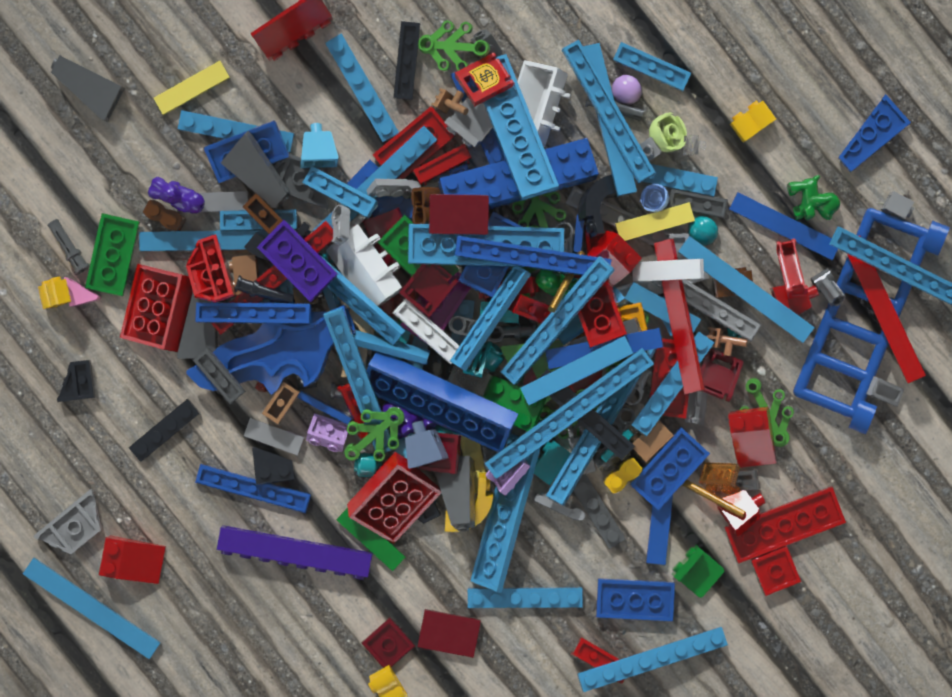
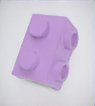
M524 458L497 479L490 470L485 476L495 483L500 493L506 496L519 479L526 474L530 466Z

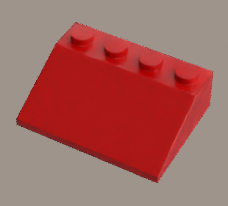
M299 0L250 34L268 60L271 61L273 59L276 61L283 56V52L287 49L293 50L302 39L305 38L307 40L314 36V31L320 27L324 29L329 26L333 17L322 0Z
M137 264L120 338L163 350L178 352L193 292L189 276Z
M394 452L348 502L349 518L394 544L441 494V490L418 468L409 469L407 459Z

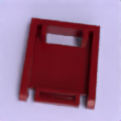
M422 264L399 293L428 317H431L459 281L455 279L450 284L449 281L453 276L440 265L432 264L429 267L427 266L428 264ZM414 290L429 301L425 307L410 297Z
M711 348L703 358L700 366L705 389L702 392L719 399H723L724 395H726L725 401L730 402L744 361L732 356H726L723 352ZM716 358L731 364L730 369L713 363L714 359Z

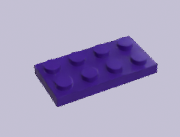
M285 220L257 247L310 302L339 275Z

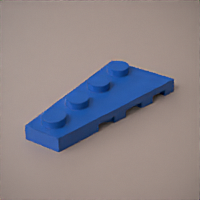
M885 94L838 159L851 173L909 126L911 122Z

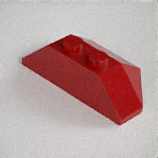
M217 235L198 240L195 245L196 248L186 265L194 297L215 303L233 297L235 294L233 282Z

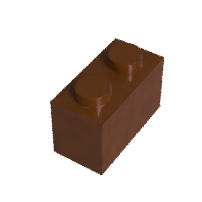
M257 194L242 206L269 234L283 221Z

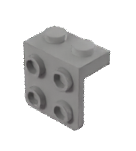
M467 97L462 103V106L469 109L467 115L456 111L444 123L448 125L446 129L454 136L457 133L462 136L463 139L461 141L469 148L472 145L477 148L493 126L484 104L481 103L474 107Z

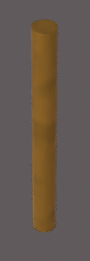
M579 251L577 253L580 255H585L583 251ZM566 274L548 308L550 312L556 311L575 274Z
M689 480L682 484V486L741 518L746 514L745 510Z

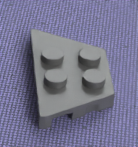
M90 489L33 537L49 543V545L55 548L58 547L69 554L77 551L102 530L93 490Z

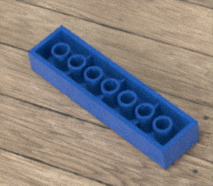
M588 138L545 149L559 184V189L554 191L597 179L599 172ZM506 160L439 178L438 186L441 194L489 195V209L522 201Z
M376 352L368 364L367 374L376 397L494 451L500 452L505 448L518 413L388 354Z

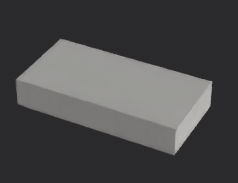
M873 376L867 394L898 407L904 389Z

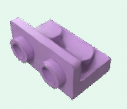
M314 413L306 440L314 446L321 445L327 447L332 452H342L348 436V424Z

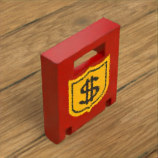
M495 53L455 72V78L474 107L512 88L515 84L513 80H510L511 77L500 60L496 59ZM470 77L478 88V91L474 93L467 85Z

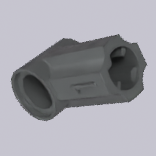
M828 268L810 278L813 286L817 287L818 292L823 294L831 306L837 307L846 299L845 294L836 284V280Z

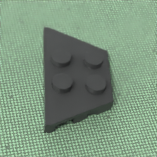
M290 154L289 157L282 159L274 166L289 189L287 194L328 210V197L302 183L310 168H300V157ZM317 168L326 173L325 168Z

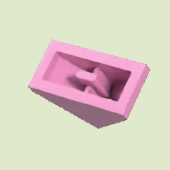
M64 277L67 281L71 298L70 307L101 299L100 295L85 288L76 281Z

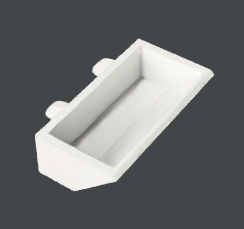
M524 60L517 82L543 147H545L550 130L559 132L561 128L555 126L553 120L556 112H560V108H558L560 98L570 99L571 94L565 93L566 91L563 90L568 74L556 67Z
M357 224L349 230V239L341 245L333 243L326 251L343 276L380 307L402 290L401 285L393 275L401 267L398 262L388 267L382 259L388 255L387 251L385 250L379 254L374 248V245L381 239L380 236L375 234L368 239Z

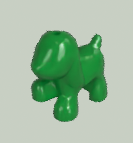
M819 175L804 179L801 182L793 181L787 184L789 196L796 195L802 191L801 204L793 207L796 220L803 218L804 215L806 220L814 218L815 210L819 212L823 219L831 220L834 213L840 208V199L837 195L830 192L819 194Z
M540 269L536 275L535 282L544 292L555 296L565 276L556 271ZM580 278L571 281L563 298L567 295V293L572 289V287L578 282Z

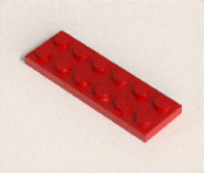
M830 486L760 513V519L738 537H736L729 525L725 526L724 529L739 564L844 524L846 521L834 489Z

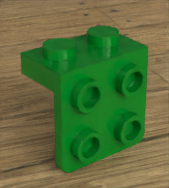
M696 545L686 552V557L682 562L679 561L673 567L672 575L701 598L724 573V568Z

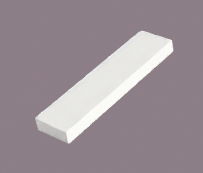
M703 259L639 262L632 270L633 282L704 279Z
M405 298L393 314L451 365L452 362L450 360L459 348V345Z

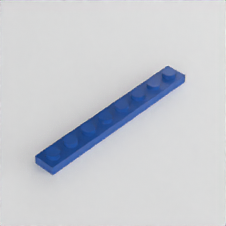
M457 236L454 256L582 276L598 258ZM604 258L611 265L612 259Z

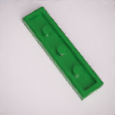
M348 507L336 519L392 571L406 557L388 540L349 518Z

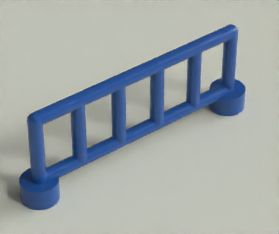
M869 208L864 214L856 235H860L861 238L867 240L875 221L915 236L919 239L909 262L920 267L926 251L937 256L939 255L950 227L932 220L929 229H926L879 210ZM847 256L836 284L844 294L846 292L868 301L862 286L850 282L854 269ZM903 281L900 283L895 298L889 297L898 317L901 315L912 288L911 285ZM828 303L793 389V394L798 398L851 418L848 428L866 435L877 409L876 405L866 402L867 391L873 376H876L889 343L883 330H881L880 334L836 318L840 305L836 307ZM831 328L875 345L866 370L821 353ZM816 364L861 381L851 406L807 389Z

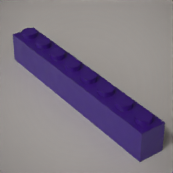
M225 525L220 527L216 549L220 550L221 554L224 555L237 553L240 554L241 558L251 559V556L259 557V561L262 562L275 560L278 561L277 564L289 566V563L297 564L296 567L301 569L314 567L315 571L326 573L327 570H330L339 576H345L347 573L352 574L353 578L362 580L364 577L369 576L373 556L372 552Z

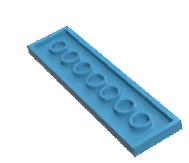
M507 54L498 56L496 59L500 60L510 75V80H513L515 84L512 88L483 103L521 200H526L559 189V184Z
M409 224L408 264L516 266L454 256L457 236L564 252V228L488 226V235L429 234V224Z
M511 434L507 446L521 436ZM540 448L525 458L530 468L506 496L500 493L497 486L495 487L493 502L486 520L471 582L496 592H502Z

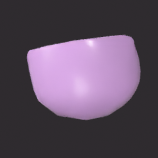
M622 75L616 78L612 84V94L616 101L632 105L641 97L642 86L635 77Z

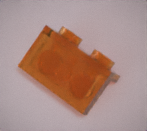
M705 462L699 484L711 493H740V488L735 485L740 466L735 463Z

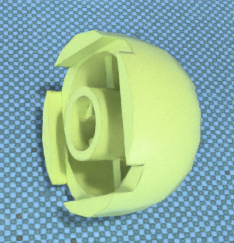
M671 112L655 118L649 128V137L653 138L663 152L679 150L686 143V141L684 142V136H687L685 124L679 116L671 115L673 114Z

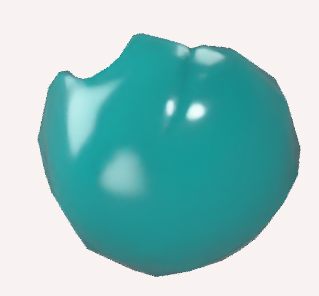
M705 216L694 218L695 221L690 222L688 225L689 236L703 246L713 244L719 234L716 223L711 218Z

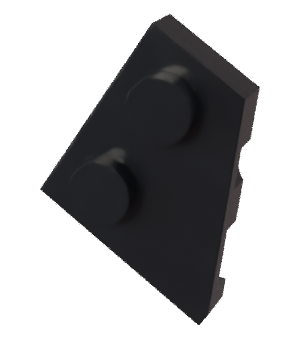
M91 360L70 362L57 402L95 398Z

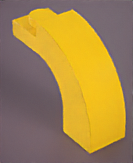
M479 473L478 494L475 499V526L487 516L493 502V492H486V490L490 491V480L486 479V473ZM446 509L445 531L460 532L451 525Z

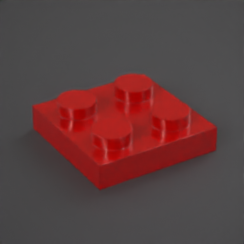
M787 546L751 559L765 596L801 582Z

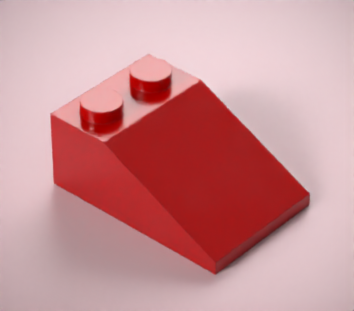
M606 231L587 254V256H600L612 259L611 266L615 271L607 279L612 287L631 273L642 259L618 233ZM574 275L575 279L582 277V275Z
M606 280L578 313L590 348L627 335L610 281Z
M769 407L730 411L728 418L738 468L776 464Z
M110 535L105 539L99 576L159 584L166 546Z

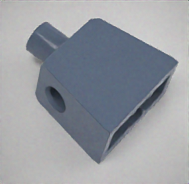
M423 421L412 423L415 435L405 437L409 469L449 458L436 430L426 431Z

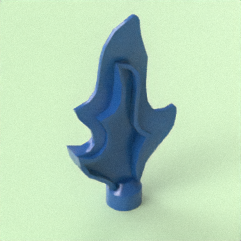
M346 305L338 307L343 308L352 334H356L355 325ZM330 311L311 312V324L262 323L255 333L228 341L220 345L213 353L239 384L250 380H257L264 384L272 395L279 389L283 379L294 373L300 376L304 387H307L318 381L324 372L330 350L334 346L323 316L324 313ZM197 365L186 371V374L200 388L217 391V388Z

